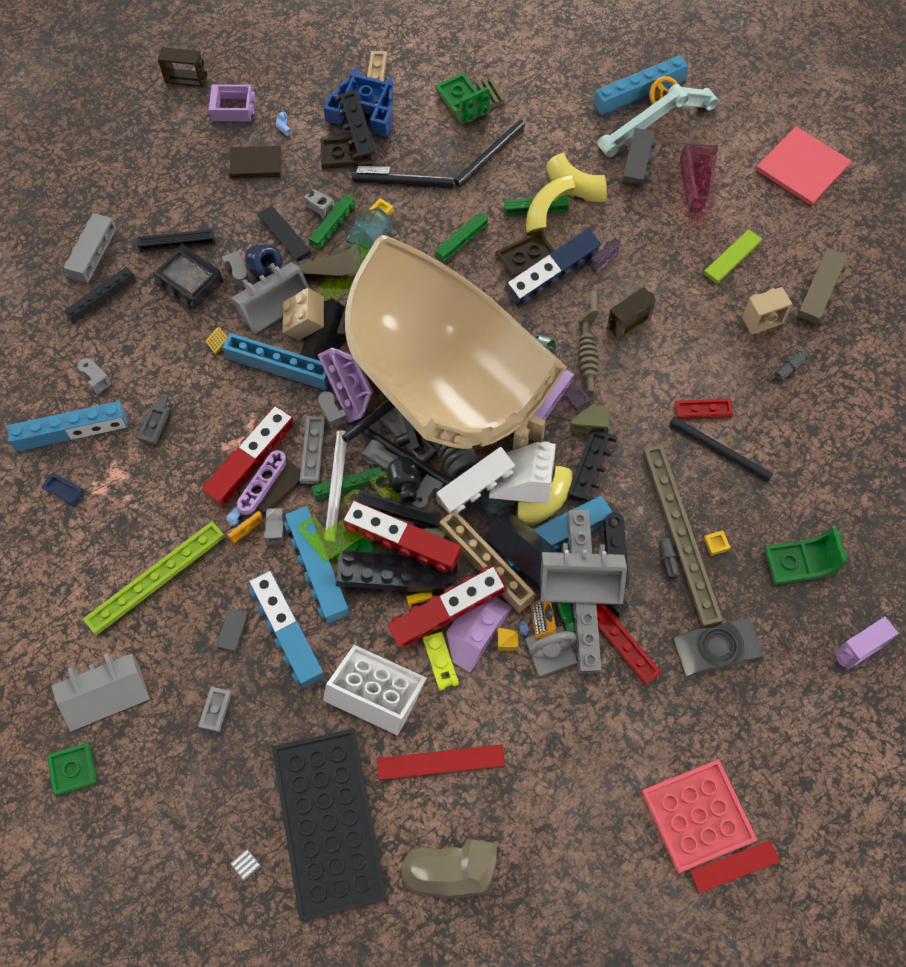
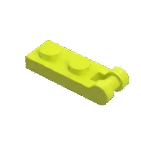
M439 632L423 637L439 691L445 690V687L451 685L453 687L458 686V678L443 633ZM449 673V678L442 679L441 675Z

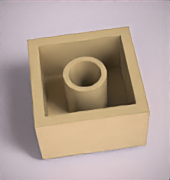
M783 287L772 288L762 294H754L748 300L742 319L751 335L782 325L787 318L792 302Z
M306 288L283 302L284 334L299 341L324 327V296Z

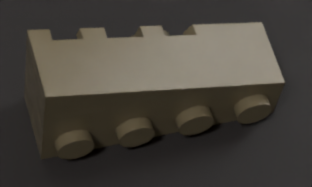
M830 248L826 249L797 317L814 324H818L820 319L824 320L828 311L825 307L827 303L831 304L835 295L832 291L834 288H838L842 278H839L841 272L844 273L848 266V262H845L848 255Z

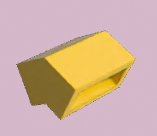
M418 593L406 596L409 609L414 607L411 604L424 602L432 597V593Z

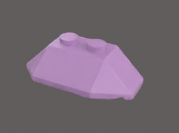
M334 348L318 354L340 405L347 415L348 422L350 423L364 417L373 394L365 372L358 366L351 354Z
M495 597L454 620L447 631L452 662L468 673H471L513 607Z

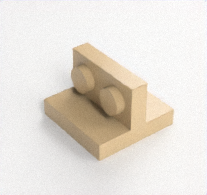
M533 415L530 418L526 417L519 423L520 427L513 432V450L527 446L529 439L541 443L544 438L546 420Z

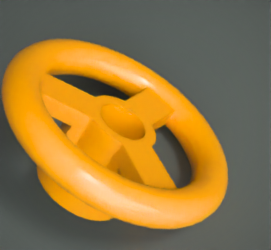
M663 76L654 81L649 92L652 105L657 102L655 98L660 100L664 97L662 95L663 91L667 95L668 89L661 82L666 81L675 85L678 84L675 79Z

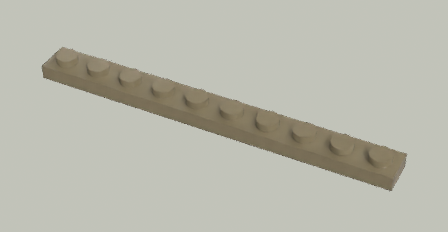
M663 445L644 448L643 453L702 627L720 624L723 619Z

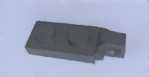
M161 395L158 403L150 406L136 437L138 441L152 445L157 444L170 412L168 396Z

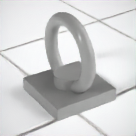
M563 626L557 627L556 633L544 638L535 639V635L525 638L526 646L539 678L575 666L578 663L571 647L576 640V635L571 631H565Z

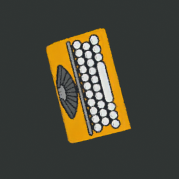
M254 511L242 520L238 525L225 533L227 538L235 544L264 522L261 512Z
M540 600L531 603L530 609L535 639L544 638L556 633L552 603L540 602Z

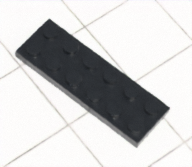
M340 550L336 586L444 594V590L448 587L457 586L458 561L452 573L448 571L444 573L437 570L436 566L429 563L428 565L422 564L417 558L412 556Z

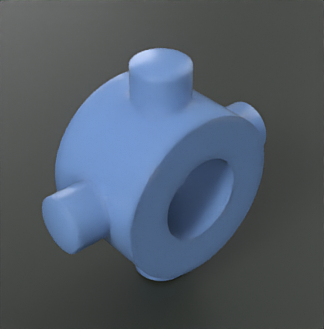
M521 621L518 623L520 635L526 636L529 634L527 622Z

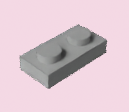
M215 687L210 688L198 725L200 729L220 733L232 695L231 691Z

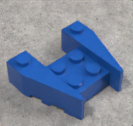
M356 67L349 74V78L345 82H341L338 85L339 88L328 96L323 107L325 121L338 125L342 124L346 114L339 115V110L343 109L344 105L342 100L337 102L334 97L356 89L363 113L372 115L370 119L371 132L387 137L393 125L394 89L392 75L385 82L361 76L359 67Z

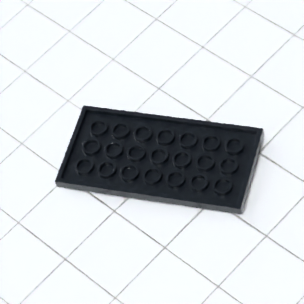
M355 728L272 746L300 922L388 901Z

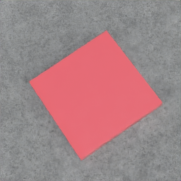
M795 126L756 167V171L812 206L851 164V160Z
M719 759L641 791L677 874L758 841Z

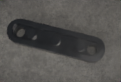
M612 512L606 515L603 521L606 554L625 556L627 565L626 589L629 585L625 521L620 513ZM613 519H616L618 521L617 525L613 524Z

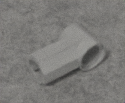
M372 440L361 453V457L367 463L381 466L386 471L389 463L398 458L388 452L376 440Z

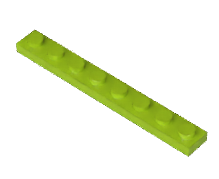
M211 521L84 617L83 620L97 636L224 539V534Z

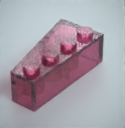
M685 144L680 162L688 212H705L711 201L718 145Z

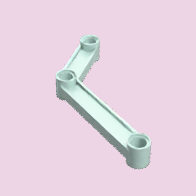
M675 84L668 90L667 95L613 134L602 136L598 140L597 145L607 157H612L618 152L620 146L633 137L635 128H647L676 106H694L706 108L708 111L712 110L717 106L719 99L709 88L702 90L681 87L679 84Z

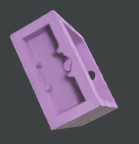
M212 84L209 102L211 121L251 122V115H254L253 102L256 101V95L252 91L251 85ZM221 99H247L246 108H220Z
M883 617L846 641L835 653L837 661L841 666H845L849 670L886 646L899 633L889 620Z

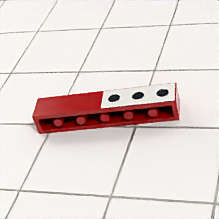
M277 406L268 410L264 419L253 427L248 437L243 438L240 446L229 454L226 462L216 469L211 479L205 481L202 488L205 496L221 508H224L238 492V488L253 475L269 454L273 452L295 426L293 417Z
M354 500L343 519L344 527L348 532L352 534L359 533L371 542H374V540L380 542L387 549L394 548L403 556L415 557L422 564L428 565L429 563L434 565L437 570L444 573L447 571L453 572L462 553L461 545Z
M495 566L484 567L479 571L480 574L474 577L468 576L462 580V584L445 589L444 594L430 597L426 600V604L412 607L409 609V613L404 616L398 615L394 617L387 626L397 646L403 649L508 591Z

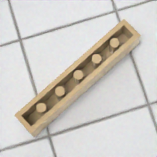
M452 512L440 521V529L446 532L447 539L461 545L462 554L478 571L487 566H495L508 591L501 595L518 613L522 612L534 601L535 593L458 513Z

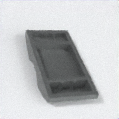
M750 619L730 621L707 629H697L672 639L685 677L764 657Z

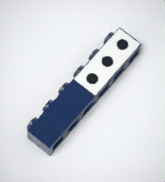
M588 228L508 281L504 291L516 306L520 303L525 304L531 299V295L534 293L538 295L545 289L546 285L549 284L551 286L558 281V277L561 275H568L574 266L579 267L585 262L586 258L596 256L599 253L598 249L601 243Z

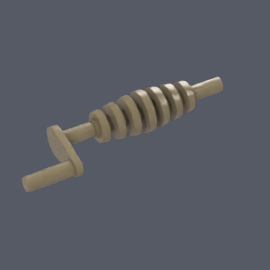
M590 291L591 310L578 320L579 326L583 327V335L579 339L578 361L582 379L586 381L587 394H594V380L597 379L598 352L594 335L590 334V326H592L599 315L597 292Z

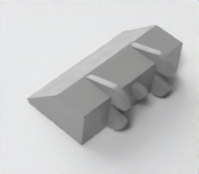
M291 262L281 269L278 266L275 267L274 263L270 264L271 275L266 278L261 275L259 277L261 281L254 285L248 283L246 279L243 280L242 283L245 290L231 298L239 314L254 335L283 319V302L309 288L301 269Z
M563 543L562 553L542 552L540 602L623 604L627 573L625 556L606 554L605 545L603 544L599 546V554H587V550H582V553H569L568 543Z
M109 652L104 653L106 664L97 668L94 664L89 665L90 670L82 674L74 670L73 666L69 667L70 678L52 685L57 706L70 732L150 699L138 661L132 654L114 660Z

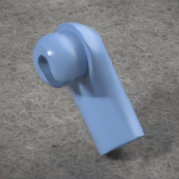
M280 112L276 119V127L286 136H289L292 130L287 126L288 116L285 112Z
M250 504L243 505V508L246 506L250 507ZM234 507L227 515V521H229L230 526L238 525V517L243 515L239 512L238 507Z

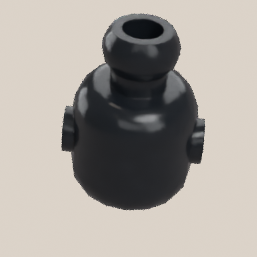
M408 457L394 459L387 468V485L395 493L399 494V499L404 504H412L416 501V491L420 487V472L418 471L417 463Z

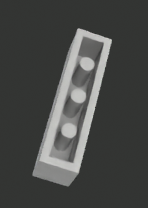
M95 213L92 214L91 218L87 221L83 233L80 234L76 246L73 247L69 259L64 264V270L68 278L85 283L89 282L117 229L112 218Z

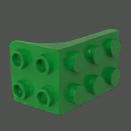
M464 73L435 85V90L461 125L490 112V89L485 87L477 91Z
M830 526L824 534L811 539L765 546L764 551L774 585L836 576L848 560L847 552L841 544V533L837 531L836 526Z

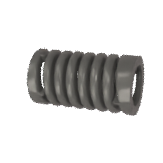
M432 442L451 480H455L464 471L480 462L477 460L478 457L473 448L459 449Z

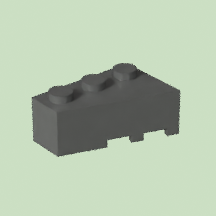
M634 129L622 182L642 186L643 181H647L649 170L646 169L648 164L651 165L653 154L650 153L652 148L655 149L657 138H654V131Z

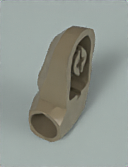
M467 839L461 849L456 847L436 849L427 846L414 848L404 858L401 866V878L406 889L418 896L457 899L484 895L487 893L493 880L497 864V844Z

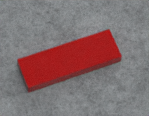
M731 398L676 400L674 403L676 418L679 420L733 417Z

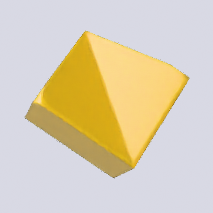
M498 628V651H518V631Z

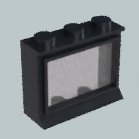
M180 244L179 249L161 267L152 272L157 286L160 288L164 287L171 296L178 297L185 306H190L193 309H196L223 282L218 268L183 244Z

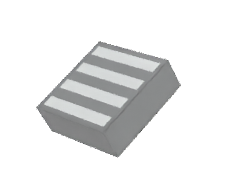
M246 849L230 863L243 881H246L262 867L249 849Z

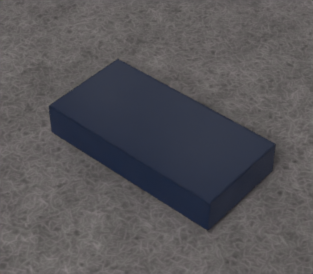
M54 473L49 476L41 487L43 491L73 507L85 492L79 486Z

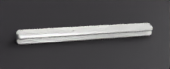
M342 430L337 431L324 537L325 541L334 542L336 539L347 445L342 439V435L346 431Z

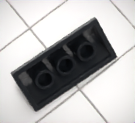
M334 298L324 301V327L305 338L300 355L320 361L318 354L330 348L340 350L342 340L338 336L337 331L345 306Z
M511 511L497 516L483 538L540 587L542 552L561 553Z

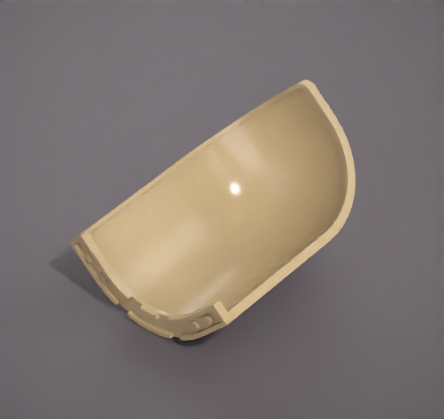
M386 235L378 237L356 273L349 292L345 312V332L351 355L358 366L425 440L459 449H470L472 446L479 444L482 447L501 440L520 427L519 423L526 417L530 418L533 416L567 368L476 285L438 260Z

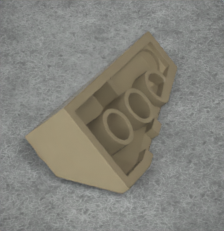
M358 244L336 249L331 255L326 253L320 254L313 261L312 258H308L294 264L301 269L302 273L347 275V277L356 275L360 268Z

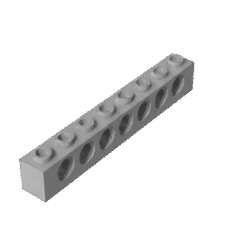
M569 510L566 516L569 553H582V550H587V554H592L589 510ZM573 603L578 674H597L601 671L596 604Z

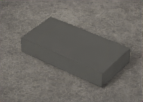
M228 609L216 643L217 648L236 653L249 616L248 613Z

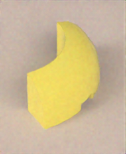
M564 153L557 154L548 161L546 169L552 181L567 175L573 177L575 188L568 195L584 198V201L606 202L607 187L605 175H591L579 171L568 162Z
M571 175L551 181L537 193L527 213V234L538 231L543 232L545 230L549 206L559 197L572 193L575 188Z
M556 466L551 483L549 504L518 501L516 516L529 527L538 525L549 517L554 516L562 508L568 497L567 493L572 483V471L566 467Z

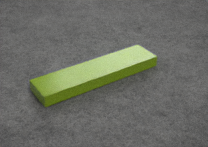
M748 229L704 270L703 274L718 284L762 242V238Z

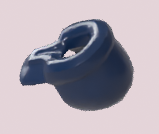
M257 244L251 246L245 254L246 266L254 276L260 277L263 275L266 278L272 272L270 268L265 269V267L274 263L275 267L278 266L281 269L283 264L280 252L272 245Z

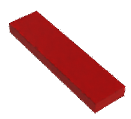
M769 840L694 869L689 873L699 894L776 864L780 860Z

